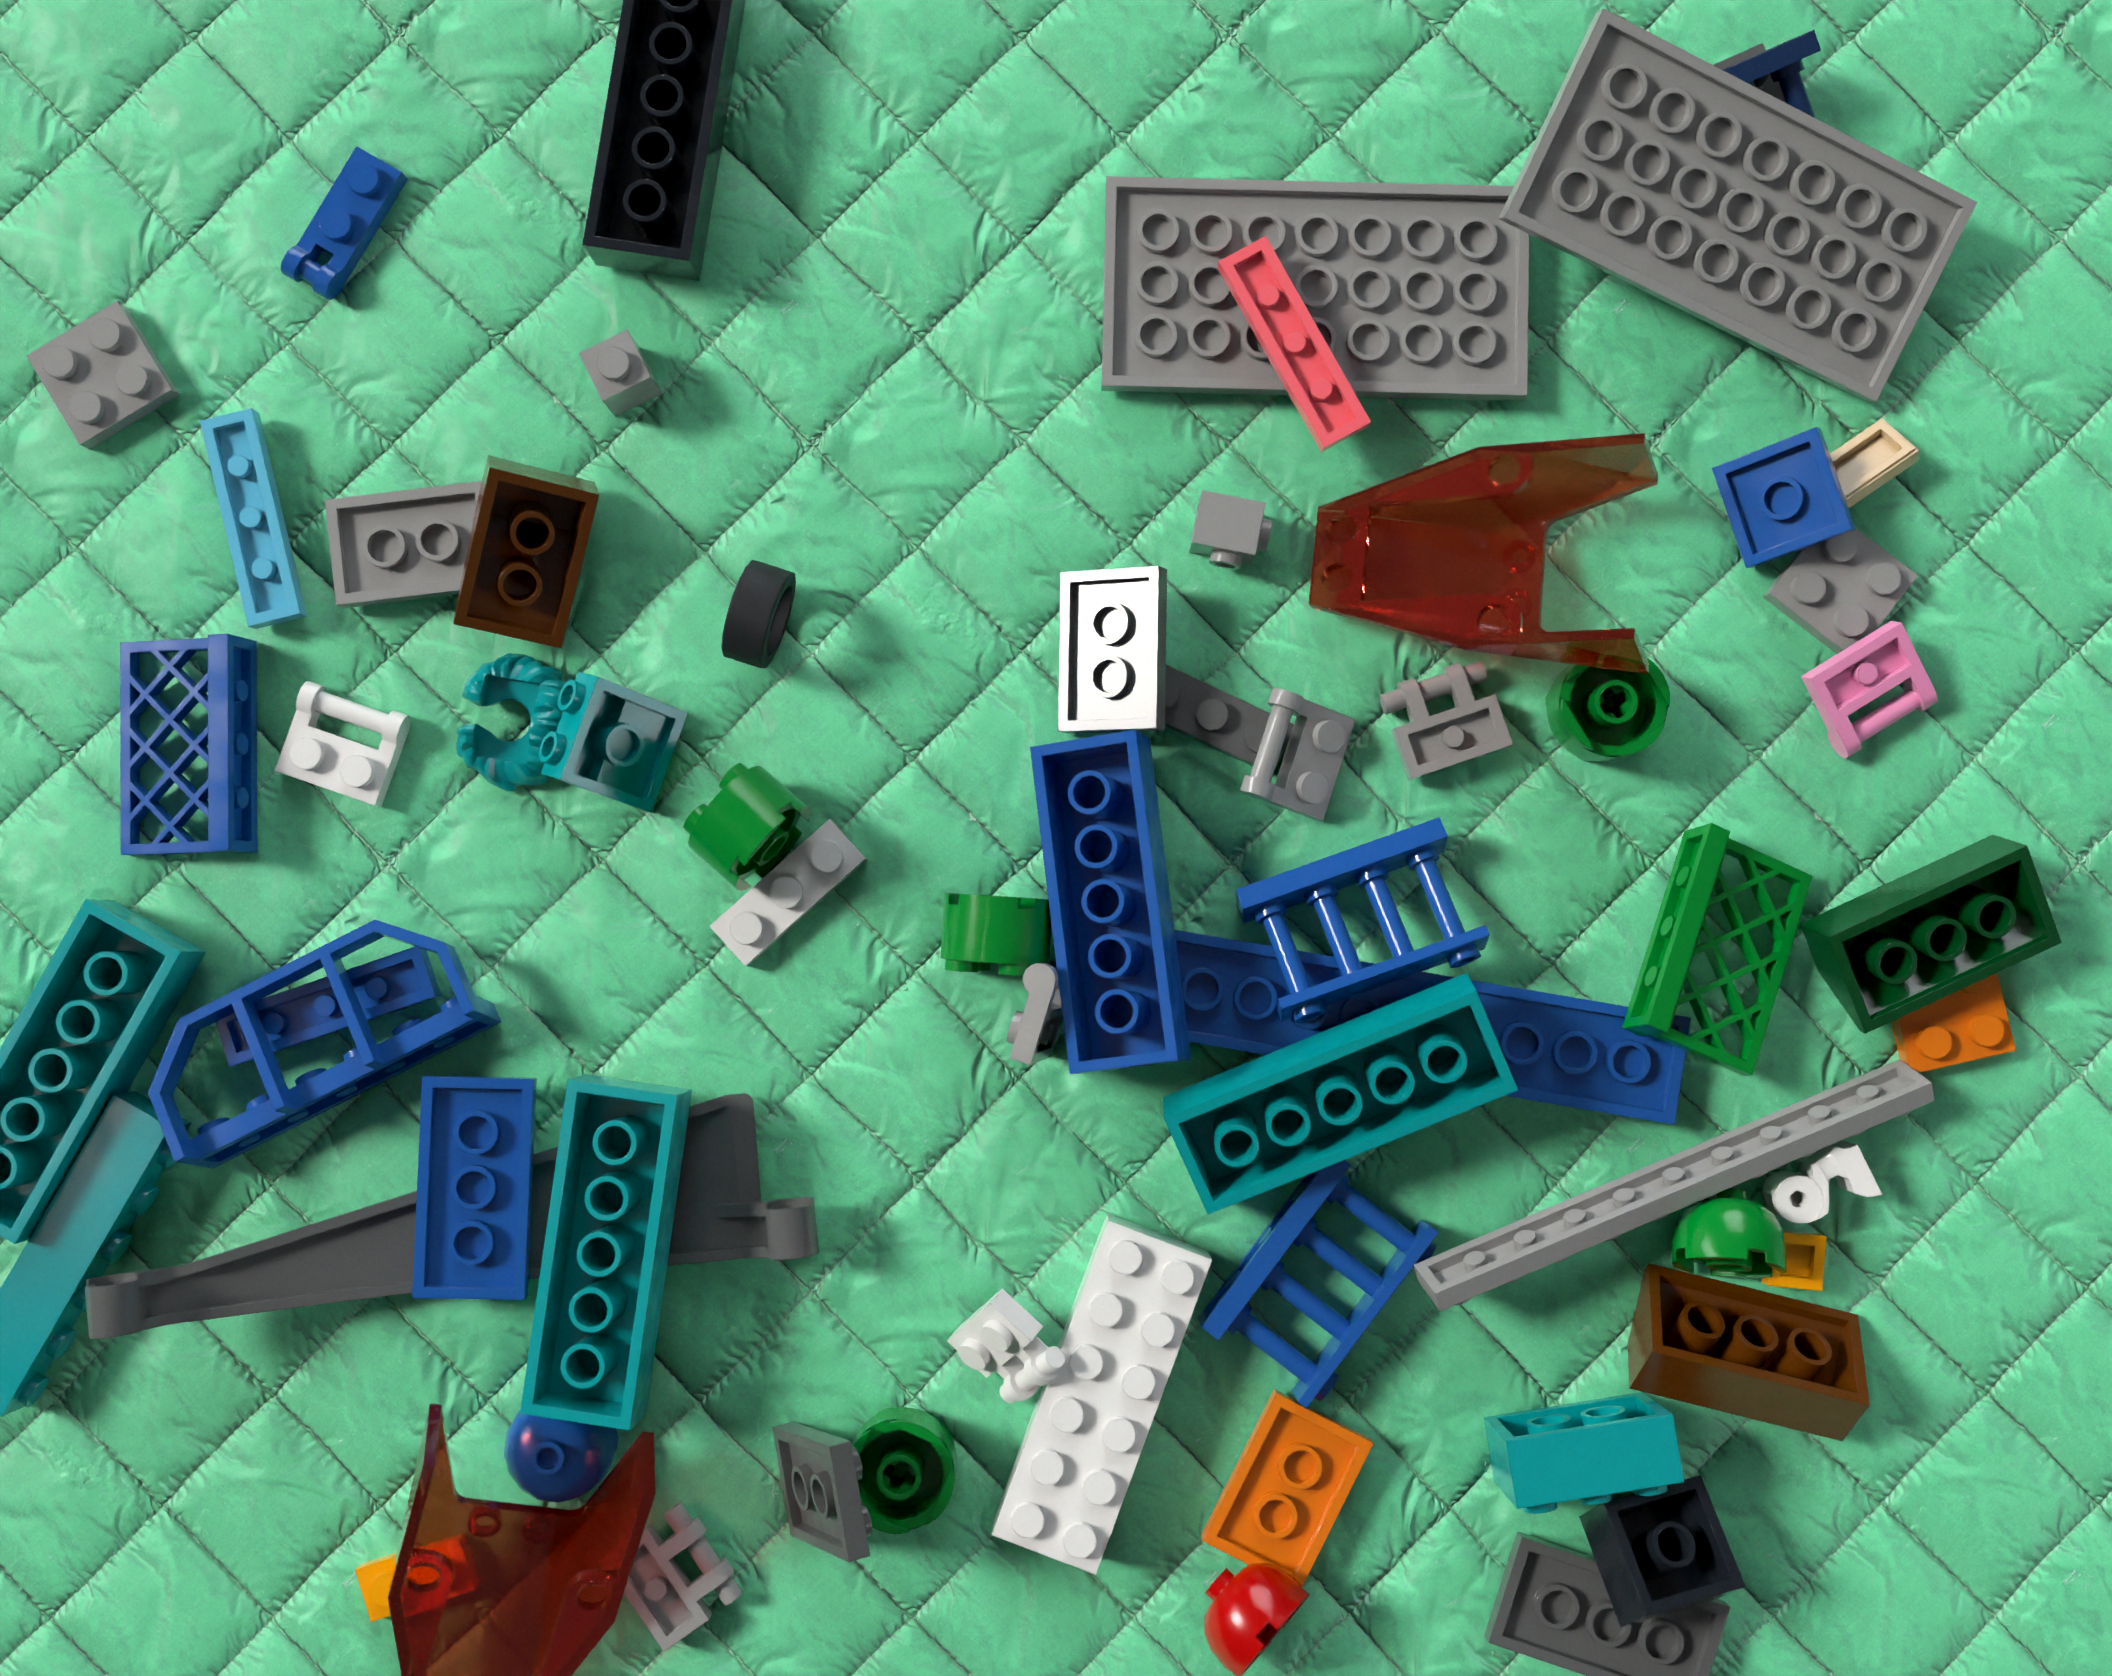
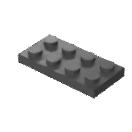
M1517 1531L1484 1636L1488 1643L1585 1676H1709L1731 1607L1723 1600L1714 1599L1620 1627L1594 1557Z

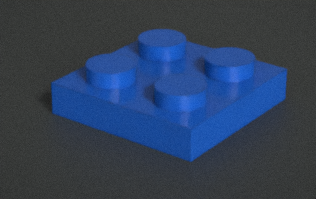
M1814 427L1712 468L1746 568L1759 566L1856 530L1822 430L1819 427Z

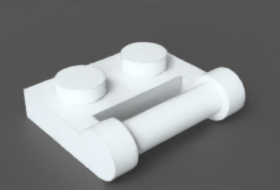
M306 681L298 693L296 700L297 710L274 771L382 807L410 729L411 717L395 710L389 714L329 694L326 692L325 686ZM320 713L382 734L379 749L315 728Z

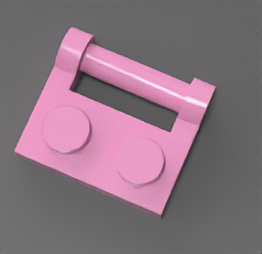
M1888 622L1801 676L1829 731L1827 735L1831 746L1844 759L1860 751L1862 742L1912 711H1924L1938 701L1936 691L1902 622ZM1904 682V692L1851 724L1848 715Z

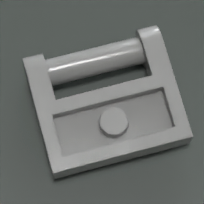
M1272 688L1268 705L1272 709L1251 775L1244 776L1240 792L1305 817L1323 821L1356 719L1306 700L1291 691ZM1294 715L1296 720L1276 783L1273 784L1271 783L1291 717Z
M1056 960L1050 961L1049 964H1033L1023 974V985L1029 995L1024 1012L1016 1011L1008 1030L1007 1042L1013 1044L1010 1059L1032 1065L1052 1056L1063 1020Z

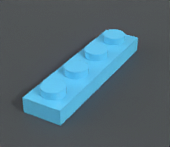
M250 408L201 420V429L248 627L259 629L307 617L260 414Z

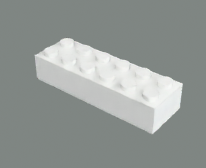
M1107 1213L1057 1346L1064 1352L1065 1362L1061 1366L1059 1375L1041 1389L994 1515L993 1536L1096 1575L1211 1265L1212 1258L1207 1250Z

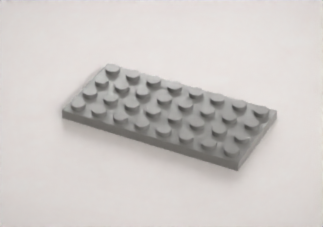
M1603 8L1597 11L1499 216V220L1866 402H1876L1977 202Z
M1106 176L1101 391L1289 395L1217 269L1220 260L1266 236L1357 397L1523 401L1527 397L1529 234L1499 220V216L1514 186Z

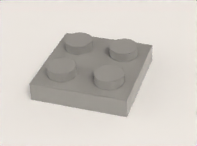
M119 301L114 302L26 355L81 446L89 450L180 395L129 310Z
M1856 528L1854 531L1797 551L1763 595V598L1838 654L1877 630L1918 575Z

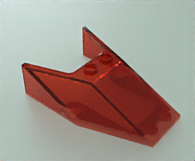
M1645 433L1477 447L1319 506L1309 594L1310 607L1467 651L1649 674V662L1635 628L1546 632L1541 628L1548 529L1559 520L1657 485L1658 472Z
M430 1403L388 1591V1603L401 1676H572L615 1622L656 1494L654 1432L642 1431L589 1500L578 1509L567 1510L466 1498L461 1496L455 1489L442 1405Z

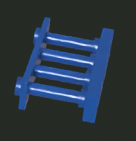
M1440 817L1235 889L1236 906L1243 924L1256 920L1258 924H1264L1291 993L1278 999L1277 1012L1281 1022L1293 1017L1296 1023L1310 1021L1323 1015L1327 1011L1325 1006L1447 962L1450 968H1457L1481 957L1480 951L1485 949L1490 936L1488 929L1484 925L1465 932L1436 864V861L1440 858L1439 854L1444 853L1448 838ZM1408 866L1409 870H1416L1445 939L1416 950L1413 949L1385 881L1389 877L1388 872ZM1354 884H1358L1359 888H1365L1393 956L1391 959L1366 968H1362L1335 901V897L1338 895L1337 890ZM1306 901L1308 906H1314L1342 974L1341 977L1311 987L1284 918L1288 912L1287 908Z
M1345 1160L1308 1174L1302 1179L1198 1317L1200 1326L1218 1341L1226 1330L1231 1334L1238 1331L1300 1379L1292 1389V1393L1297 1402L1305 1408L1309 1406L1314 1398L1321 1401L1327 1396L1338 1379V1374L1334 1372L1406 1275L1414 1268V1264L1431 1258L1437 1247L1433 1240L1439 1232L1422 1219L1412 1231H1409L1348 1184L1350 1177L1345 1173L1351 1164ZM1325 1200L1330 1204L1334 1201L1338 1202L1398 1249L1379 1275L1316 1227L1317 1221L1313 1218V1215ZM1292 1243L1297 1247H1300L1302 1244L1365 1292L1347 1318H1344L1283 1271L1284 1264L1279 1260ZM1259 1287L1265 1291L1271 1288L1332 1335V1338L1313 1362L1250 1314L1252 1308L1247 1303Z

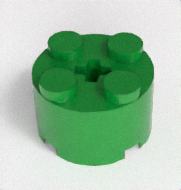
M1618 648L1601 649L1572 663L1559 674L1546 696L1548 722L1555 738L1567 751L1579 759L1588 762L1613 761L1647 748L1660 736L1665 726L1664 722L1668 707L1670 706L1669 686L1663 673L1655 663L1641 654H1634ZM1611 698L1614 701L1615 707L1605 714L1600 704L1605 699Z
M738 763L720 781L719 787L722 790L708 806L701 804L694 809L685 820L683 829L690 834L689 848L737 890L743 891L751 887L745 881L746 878L755 872L763 879L790 852L802 835V832L795 825L800 816L809 821L811 809L763 767L754 766L748 769L742 763Z
M945 893L940 957L946 959L945 970L959 972L990 971L991 963H999L998 974L1023 976L1025 970L1033 964H1049L1052 926L1049 900Z
M907 1407L883 1409L861 1427L852 1443V1446L858 1451L862 1463L863 1472L861 1480H858L861 1502L866 1505L869 1511L872 1528L889 1534H902L926 1524L928 1525L942 1514L953 1492L957 1471V1453L952 1435L932 1415L919 1409ZM899 1461L909 1464V1471H906L902 1478L893 1475L894 1466Z

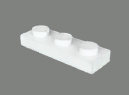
M829 819L714 921L710 928L742 964L748 966L867 859L838 826Z

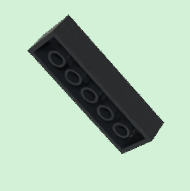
M623 0L582 244L596 265L700 281L746 0Z

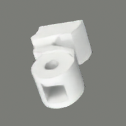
M1843 1140L1822 1148L1808 1157L1799 1158L1797 1160L1799 1170L1797 1173L1786 1170L1773 1173L1767 1178L1762 1189L1763 1202L1768 1210L1794 1223H1810L1828 1214L1829 1182L1834 1177L1839 1188L1865 1197L1882 1195L1859 1146Z

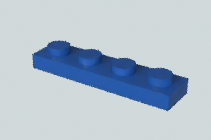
M412 947L346 970L367 1021L441 996L427 950L418 947ZM328 977L254 1002L274 1053L349 1028ZM235 1012L215 1022L229 1067L253 1061V1056Z

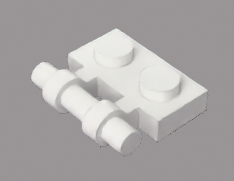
M1003 1288L965 1320L947 1340L958 1351L959 1357L967 1366L980 1371L986 1378L996 1371L1004 1379V1384L1000 1387V1396L1007 1403L1022 1402L1029 1399L1038 1391L1040 1386L1047 1385L1059 1375L1061 1366L1065 1362L1064 1352L1056 1346L1048 1347L1036 1336L1043 1325Z

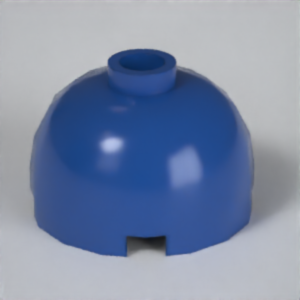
M519 1410L506 1434L504 1457L509 1475L522 1491L540 1501L561 1503L584 1496L598 1485L608 1473L614 1460V1453L617 1450L618 1434L616 1428L520 1414Z

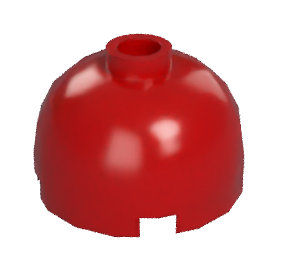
M1267 1563L1249 1564L1235 1575L1226 1568L1205 1592L1213 1601L1204 1616V1635L1210 1650L1219 1662L1235 1676H1242L1310 1595L1293 1576L1280 1567Z

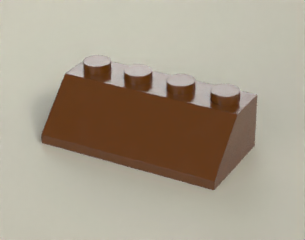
M1648 1263L1646 1266L1628 1340L1629 1389L1839 1441L1845 1439L1870 1406L1857 1314Z

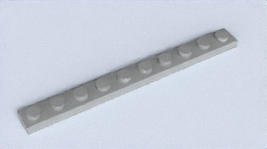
M1900 1059L1414 1264L1418 1282L1439 1311L1454 1305L1463 1304L1477 1295L1503 1284L1515 1282L1520 1277L1552 1263L1562 1262L1571 1255L1599 1243L1611 1241L1619 1235L1646 1223L1663 1219L1674 1211L1700 1200L1712 1198L1719 1192L1749 1179L1759 1178L1768 1171L1796 1159L1808 1157L1822 1148L1848 1137L1857 1136L1864 1130L1895 1117L1904 1116L1918 1107L1935 1101L1932 1082Z

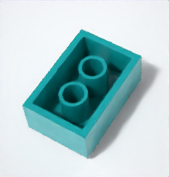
M1643 1392L1484 1417L1494 1482L1517 1509L1523 1508L1526 1513L1541 1514L1551 1512L1557 1509L1558 1502L1577 1499L1580 1504L1584 1505L1603 1504L1613 1499L1612 1494L1633 1491L1635 1495L1654 1496L1667 1492V1485L1684 1482L1673 1414Z

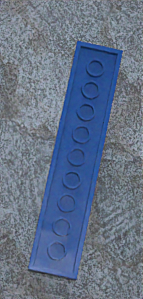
M1175 930L1189 1042L1267 1055L1455 978L1419 972L1325 1006L1327 1011L1323 1015L1310 1021L1296 1023L1293 1017L1281 1022L1277 1012L1278 999L1291 993L1272 946ZM1298 951L1311 987L1342 976L1335 957ZM1360 961L1362 968L1374 965V963ZM1471 980L1518 1088V1091L1505 1096L1675 1125L1686 1051L1651 1035L1639 1036L1622 1029L1628 1010L1627 1006ZM1675 1015L1671 1029L1688 1035L1691 1017Z

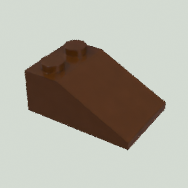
M488 455L476 504L453 620L454 625L562 649L599 499V492L595 482Z

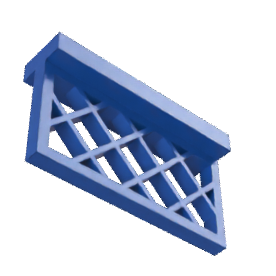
M231 634L208 635V638L120 642L121 855L257 852V641ZM208 651V672L196 683L182 668L196 652ZM168 653H177V654H176V655L173 657V659H172L171 656H170ZM154 654L165 666L149 686L139 677V655ZM176 677L190 693L172 711L158 695ZM200 702L208 710V726L197 737L182 721ZM151 704L165 721L148 739L140 731L139 716ZM176 730L190 746L172 764L158 748ZM200 755L208 763V779L197 790L185 778L183 773ZM151 757L165 774L148 792L140 783V768ZM176 783L190 800L173 818L158 801ZM198 809L208 817V841L196 842L183 828ZM151 811L166 827L152 843L140 844V821ZM174 836L180 841L169 843Z

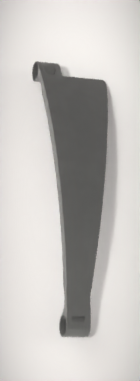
M746 1093L729 1094L691 1105L689 1108L667 1266L741 1258L787 1260L818 1254L819 1247L813 1197L761 1200L752 1097ZM558 1147L535 1153L533 1158L528 1280L540 1277ZM417 1191L188 1264L86 1280L85 1296L89 1338H111L183 1322L412 1293Z

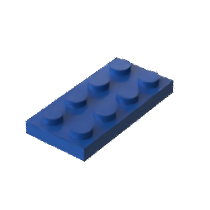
M422 1076L412 1298L525 1300L528 1297L537 1078Z

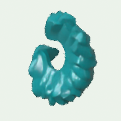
M508 653L499 657L494 662L482 664L465 683L462 693L463 698L477 706L484 707L496 705L504 700L519 701L528 709L531 722L527 733L522 738L511 742L498 739L492 732L478 724L467 723L457 729V755L463 758L467 768L477 770L490 784L507 792L513 791L518 785L536 786L547 782L548 776L541 774L544 763L539 759V748L543 738L549 732H556L563 711L558 708V697L567 681H561L563 674L559 670L544 666L541 661H535L534 657L525 654Z

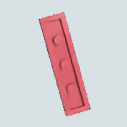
M1264 236L1220 260L1217 269L1321 453L1368 428L1371 423L1368 415L1267 237Z

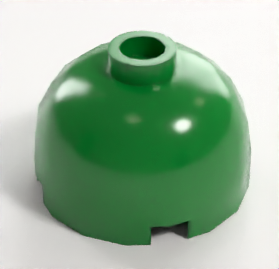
M1728 1188L1719 1192L1712 1199H1704L1693 1203L1682 1212L1674 1229L1672 1264L1675 1268L1694 1273V1263L1705 1264L1710 1269V1276L1727 1278L1772 1277V1268L1780 1274H1785L1786 1246L1784 1233L1776 1216L1770 1210L1759 1203L1747 1201L1746 1191Z

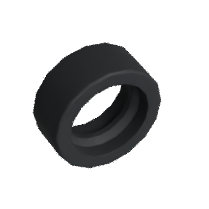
M751 560L745 567L736 585L725 619L721 645L724 657L761 669L769 666L780 646L791 613L796 587L794 572L755 560Z

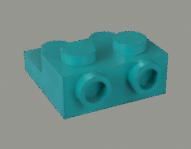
M578 672L575 681H567L559 693L558 708L563 711L556 732H549L541 742L539 759L544 763L541 774L652 813L688 713L601 677Z

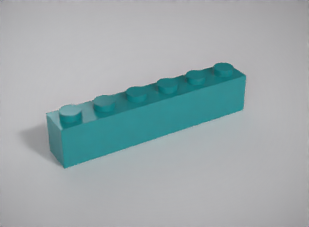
M137 1091L114 1094L0 1288V1417L25 1406L31 1407L41 1397L49 1383V1378L45 1374L53 1360L60 1358L73 1343L77 1334L73 1326L81 1312L87 1310L85 1296L86 1280L103 1276L109 1264L115 1263L124 1254L132 1239V1235L128 1231L136 1217L143 1215L156 1200L159 1193V1187L156 1186V1183L165 1167L170 1168L175 1163L151 1100ZM182 1118L187 1131L191 1122Z

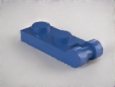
M356 146L296 246L290 248L285 254L281 263L282 274L296 282L305 280L312 284V289L315 293L327 300L334 299L342 290L408 179L405 175ZM322 251L332 255L329 263L324 266L316 263Z

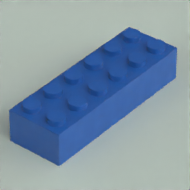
M1135 729L1030 747L1070 1074H1086L1191 1060L1150 738Z

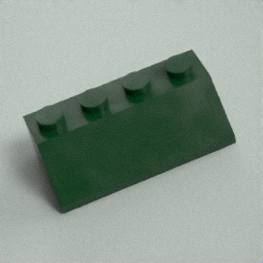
M1996 835L1988 836L1800 923L1818 972L1857 1028L1864 1034L2062 943L2028 846Z

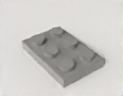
M482 481L325 500L336 605L341 608H351L458 595Z

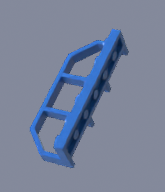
M373 920L179 1018L151 1083L148 1095L174 1162L213 1169L501 1023V1019L494 1003L474 994L453 946L394 925ZM383 937L438 954L456 997L448 1000L440 1007L442 1012L424 1021L423 1019H414L405 1022L392 1031L393 1037L376 1044L341 958ZM324 967L356 1048L348 1051L343 1056L344 1062L328 1070L326 1068H318L306 1072L295 1080L296 1086L288 1089L254 1002ZM235 1012L267 1094L251 1100L246 1105L247 1111L231 1119L228 1117L219 1118L202 1125L197 1130L198 1136L190 1139L173 1094L199 1031Z

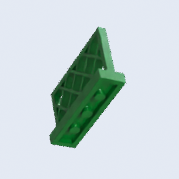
M1710 823L1684 831L1622 1029L1639 1036L1651 1035L1740 1075L1750 1076L1753 1075L1813 876L1730 839L1729 830ZM1725 854L1739 860L1747 881L1731 888L1728 887L1721 872V865ZM1758 869H1761V870H1763V871H1765V872L1762 873V874H1759ZM1773 876L1792 883L1786 904L1776 909L1763 883L1764 880ZM1751 887L1763 915L1744 923L1732 895ZM1720 901L1732 929L1713 938L1705 916L1708 907ZM1766 922L1774 939L1771 953L1760 958L1748 930ZM1736 937L1747 965L1729 973L1717 945ZM1705 951L1717 979L1697 987L1689 968L1693 956ZM1751 972L1758 986L1759 993L1756 1003L1744 1008L1732 980ZM1721 987L1732 1014L1713 1023L1701 995ZM1689 1001L1701 1029L1692 1034L1685 1035L1671 1029L1677 1006ZM1734 1022L1737 1023L1744 1039L1739 1058L1725 1051L1717 1033L1718 1030ZM1705 1037L1708 1044L1699 1041V1039Z

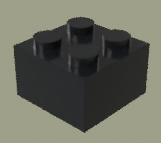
M1701 1475L1685 1479L1683 1483L1667 1485L1668 1491L1663 1494L1654 1496L1631 1494L1599 1504L1579 1516L1620 1627L1718 1599L1746 1587Z

